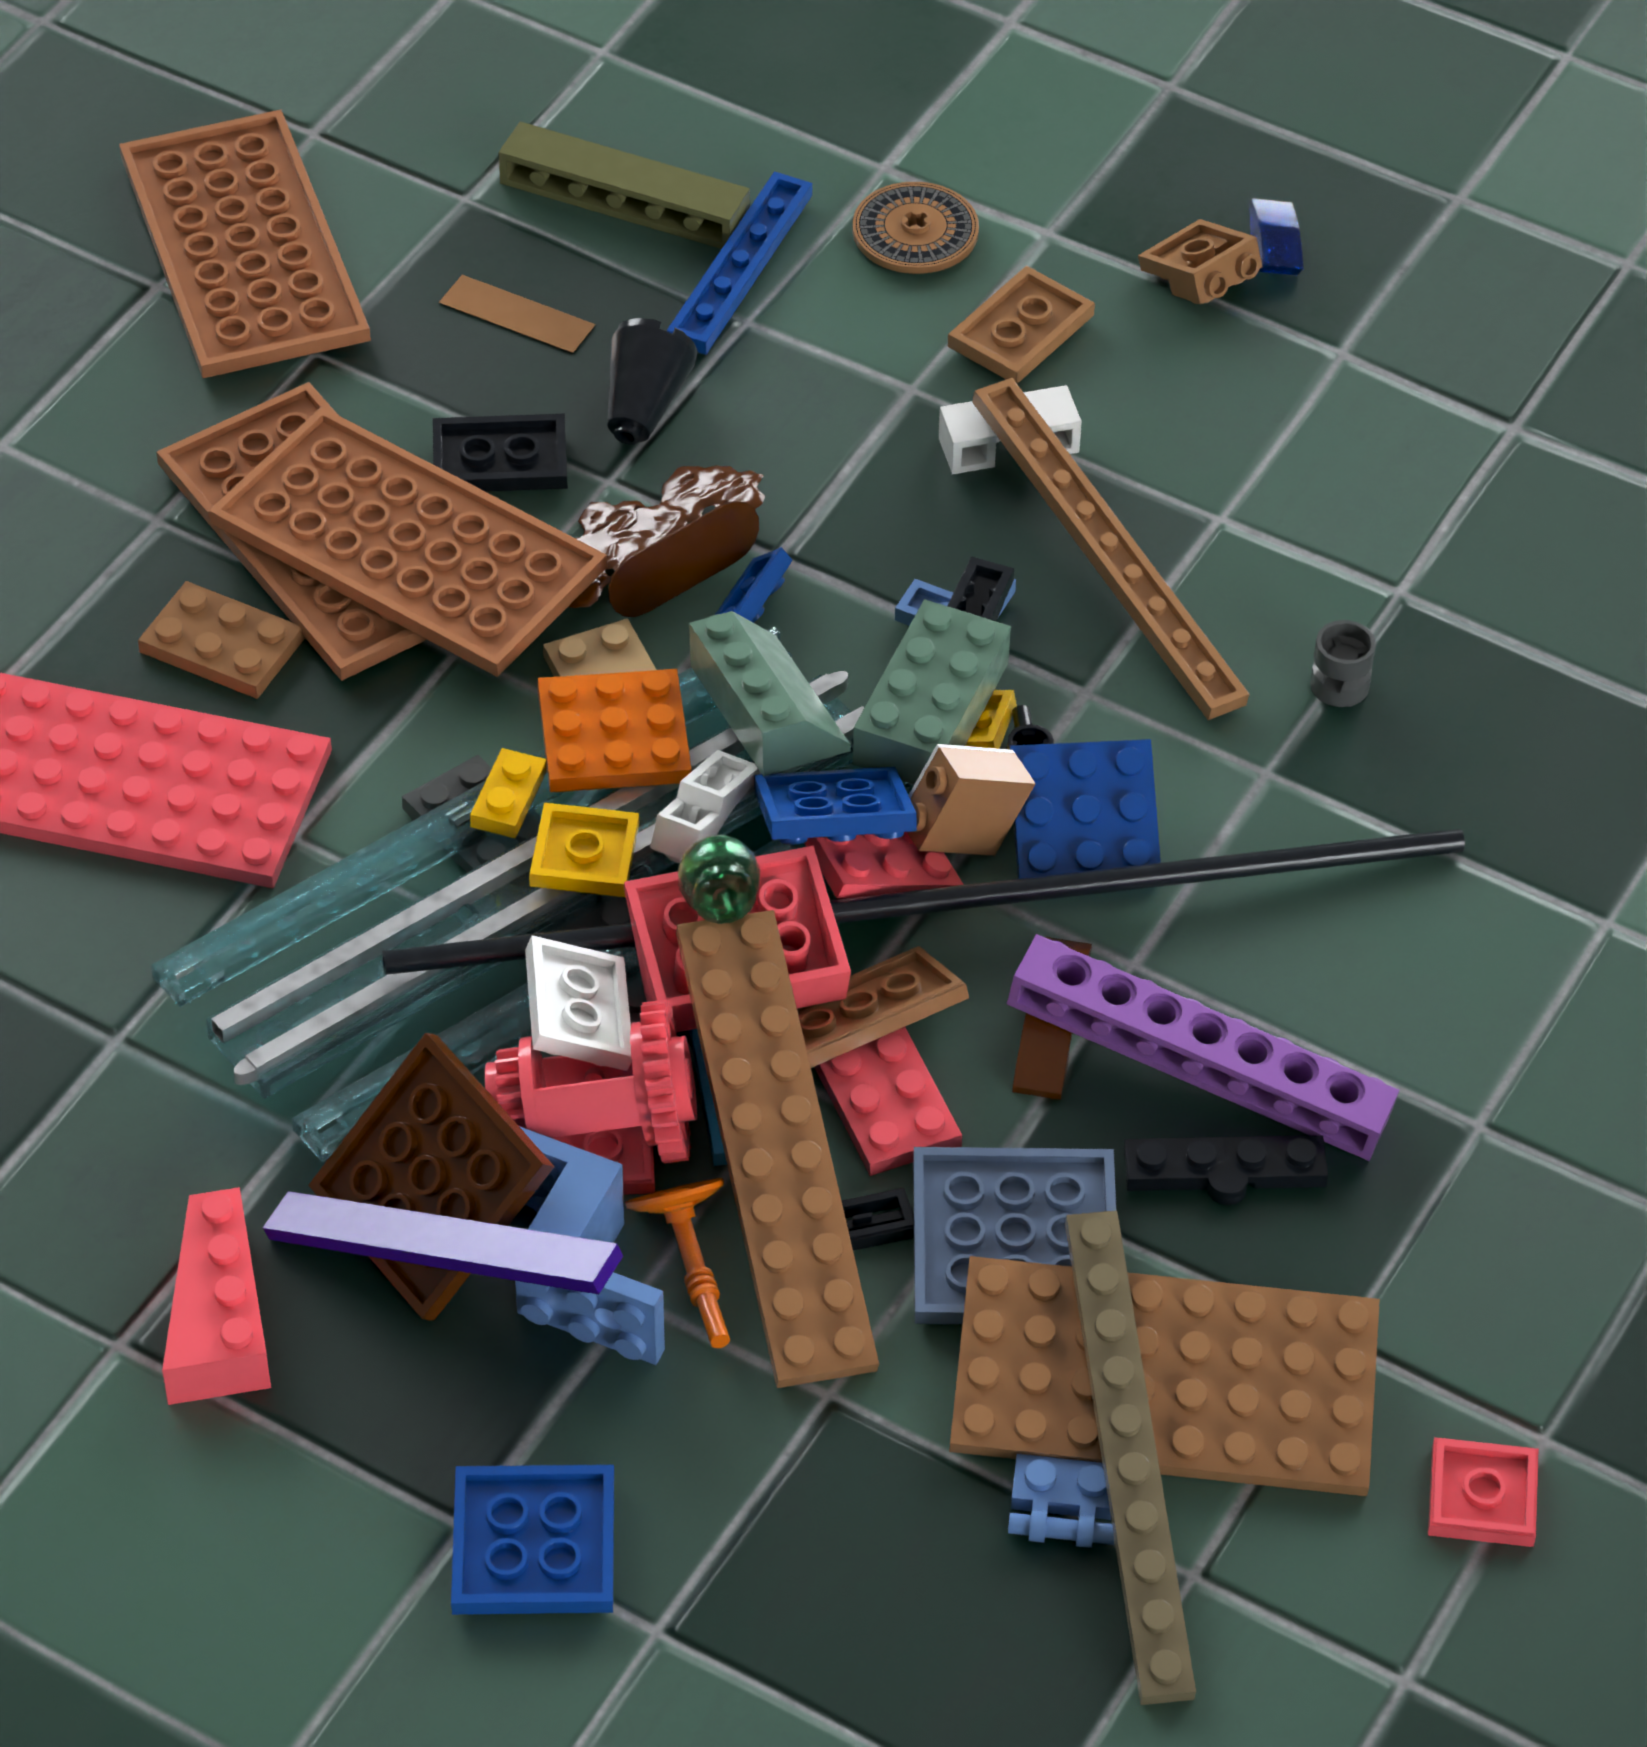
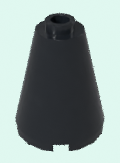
M634 318L625 320L619 324L611 340L607 426L619 442L628 445H634L649 439L695 366L698 353L694 342L683 331L674 328L672 334L659 329L661 321L654 319Z

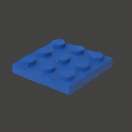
M1151 739L1010 746L1009 750L1015 752L1036 783L1014 821L1018 879L1161 863Z
M896 767L776 773L764 777L762 774L754 775L755 795L772 840H779L781 843L794 845L805 843L808 841V838L827 837L832 841L845 842L855 839L856 835L875 834L879 838L894 839L903 836L904 832L917 831V813Z
M614 1465L456 1466L451 1587L452 1615L613 1613Z

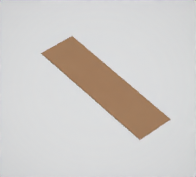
M465 275L459 277L439 302L571 353L575 352L596 325Z

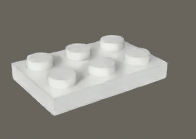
M531 936L525 949L533 1049L551 1055H560L590 1062L598 1066H608L627 1071L632 1059L630 1044L631 1022L624 957Z

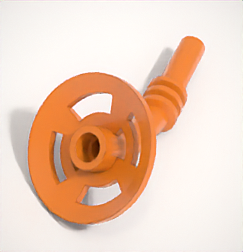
M723 1178L673 1187L626 1201V1209L637 1212L664 1213L666 1223H672L687 1273L684 1277V1283L690 1296V1301L693 1306L699 1309L711 1346L717 1349L727 1346L730 1342V1336L718 1304L720 1292L712 1270L705 1266L691 1218L696 1217L694 1206L715 1194L724 1185Z

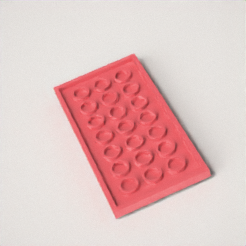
M0 673V833L274 889L331 754V738Z

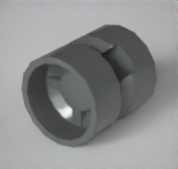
M1339 620L1324 625L1318 632L1310 685L1312 692L1320 701L1331 706L1350 707L1362 702L1368 695L1376 641L1374 635L1367 627L1358 622Z

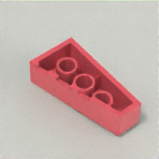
M240 1187L189 1195L162 1368L168 1405L271 1388Z

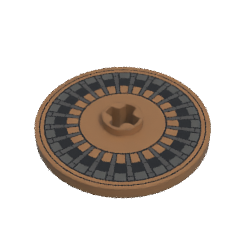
M901 182L880 188L862 200L853 216L852 232L859 250L875 264L896 272L925 274L945 270L964 260L977 243L979 221L972 205L957 192L933 183Z

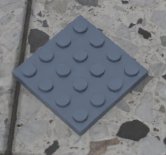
M914 1147L915 1324H963L970 1256L1071 1266L1065 1228L1066 1215L1116 1210L1114 1149Z

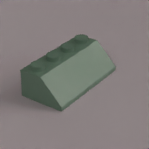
M733 611L716 614L709 618L689 623L691 667L763 777L850 751L849 741L775 634Z

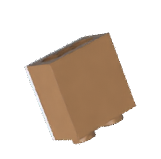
M937 744L909 794V798L917 813V831L907 833L919 851L995 856L1036 783L1013 750Z

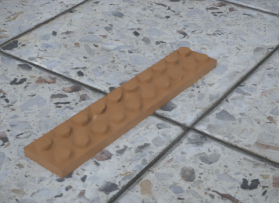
M774 910L677 924L676 936L776 1387L782 1388L877 1372L879 1367L878 1356Z

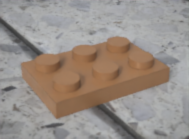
M1026 265L948 334V347L1004 379L1013 378L1018 384L1094 316L1095 303Z
M185 581L138 639L139 651L142 654L258 699L305 638L302 635V628L298 624Z

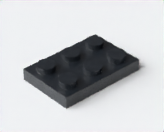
M565 413L433 418V465L485 492L568 489Z

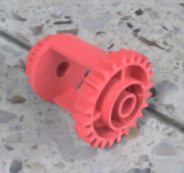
M667 999L642 1002L640 1006L641 1021L631 1024L630 1044L632 1062L627 1071L608 1066H598L590 1062L564 1056L542 1058L541 1051L533 1049L532 1036L520 1038L518 1047L498 1049L496 1051L497 1060L495 1062H488L485 1065V1089L520 1127L554 1138L642 1126L647 1146H658V1153L664 1164L688 1161L691 1156L689 1121L697 1120V1098L693 1066L686 1036H677L673 1010L670 1008V1002Z

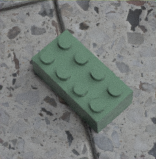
M924 599L854 726L853 765L861 768L896 767L902 781L915 785L937 744L965 746L1009 663L1011 626Z

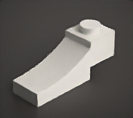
M720 750L713 753L680 781L677 798L657 814L650 848L664 853L673 862L694 865L712 849L714 839L727 817L741 798L754 785V775H759V769L755 763Z

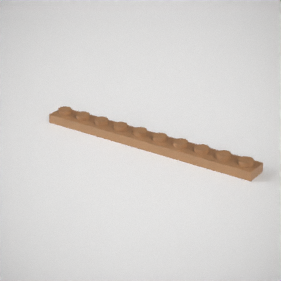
M1009 378L975 390L972 400L974 406L1206 719L1210 720L1246 706L1250 695L1014 379Z

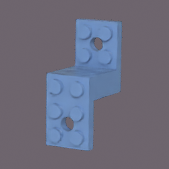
M520 1127L555 1166L525 1204L538 1212L528 1229L614 1243L625 1224L623 1164ZM614 1272L599 1295L515 1281L517 1313L524 1315L535 1324H548L569 1332L580 1341L587 1343L595 1342L616 1350L625 1358L631 1360L640 1359L653 1365H657L665 1350L664 1298L662 1290Z

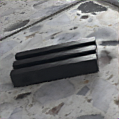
M905 1188L842 1200L845 1218L853 1217V1220L846 1221L853 1251L914 1238V1215ZM898 1207H899V1209H900V1210H896V1211H891V1212H886V1213H882V1214L872 1215V1213H874V1212H879V1211H883V1210H888V1209H893V1208H898Z

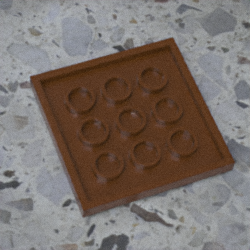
M425 1033L308 1186L317 1196L509 1226L555 1166L440 1037ZM370 1257L416 1313L425 1320L434 1321L471 1274Z

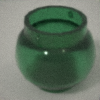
M726 835L708 836L696 841L685 851L678 866V887L686 903L706 921L717 924L732 923L743 918L752 909L756 901V894L760 888V865L751 848L737 838Z

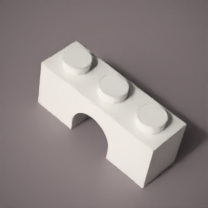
M1068 386L1023 392L1068 453H1079L1082 421ZM972 401L941 406L939 441L952 475L995 467L996 443L1000 442V439Z

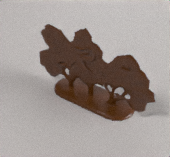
M715 465L706 468L700 466H681L663 484L662 498L658 505L645 507L640 501H622L617 505H611L608 502H590L578 520L582 525L584 533L581 537H576V539L606 554L607 568L568 607H590L599 599L603 588L609 584V601L613 609L624 617H637L650 612L736 563L749 552L759 532V516L755 509L763 504L765 495L759 491L757 486L764 475L752 470L738 472L731 466ZM715 506V509L702 516L703 510L706 507ZM613 569L615 572L612 576H608L605 573L606 570Z

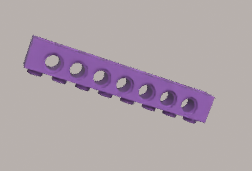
M1038 934L1035 935L1013 977L1007 1005L1305 1134L1323 1135L1324 1142L1370 1161L1389 1120L1400 1091L1378 1078L1366 1076L1339 1064L1334 1059L1317 1055L1294 1045L1285 1038L1275 1037L1248 1025L1241 1019L1226 1016L1205 1007L1194 999L1182 997L1159 987L1150 980L1140 979L1113 967L1106 961L1096 960L1068 948L1059 941H1052Z

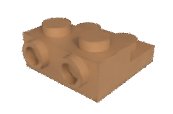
M1202 219L1197 220L1138 255L1141 271L1169 280L1172 295L1189 300L1194 304H1204L1212 301L1214 298L1222 297L1227 292L1228 287L1240 284L1246 279L1254 278L1259 269L1262 268L1257 237Z

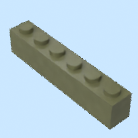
M521 121L498 152L500 184L720 249L723 248L750 208V188Z

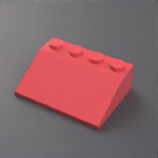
M814 846L624 882L646 1000L649 1002L667 999L670 1002V1008L673 1010V1019L676 1022V1032L697 1029L676 936L677 924L774 910L797 1009L846 999L851 969Z

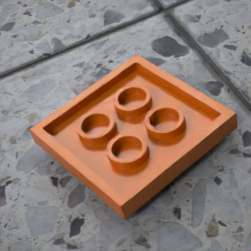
M677 669L538 678V695L550 792L680 784V781L692 772Z

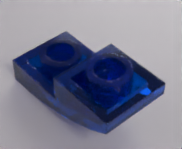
M1251 199L1249 202L1250 235L1257 237L1262 268L1258 272L1299 275L1304 269L1300 229L1293 204L1291 202Z

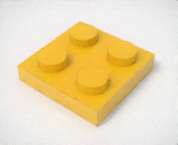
M544 802L529 873V887L626 897L624 882L629 881L639 829V813Z

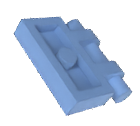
M1026 1454L1016 1455L1011 1509L1031 1511V1515L1010 1513L1008 1534L1029 1536L1028 1541L1044 1543L1045 1538L1076 1541V1546L1092 1548V1543L1114 1545L1112 1524L1095 1522V1518L1111 1520L1103 1463ZM1047 1513L1078 1516L1079 1520L1047 1517Z

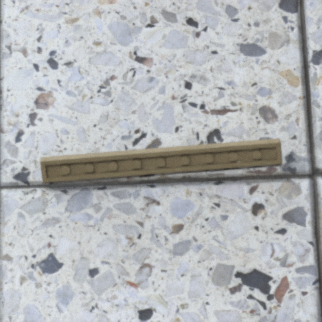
M1115 1210L1066 1215L1065 1228L1140 1704L1148 1705L1194 1700L1196 1694L1194 1675L1118 1212Z

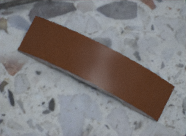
M1045 937L1052 941H1059L1068 948L1089 957L1091 955L1092 944ZM1026 1013L1012 1092L1061 1100L1073 1033Z

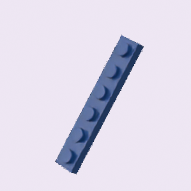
M775 171L773 172L668 327L667 332L673 334L674 328L683 331L694 342L698 353L707 355L812 197V183Z

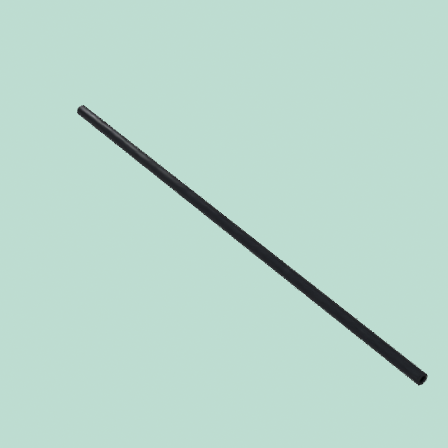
M1461 829L834 899L830 900L836 923H846L1459 853L1464 851L1465 840ZM631 923L384 950L382 951V961L385 975L526 959L525 949L531 936L595 951L635 947Z

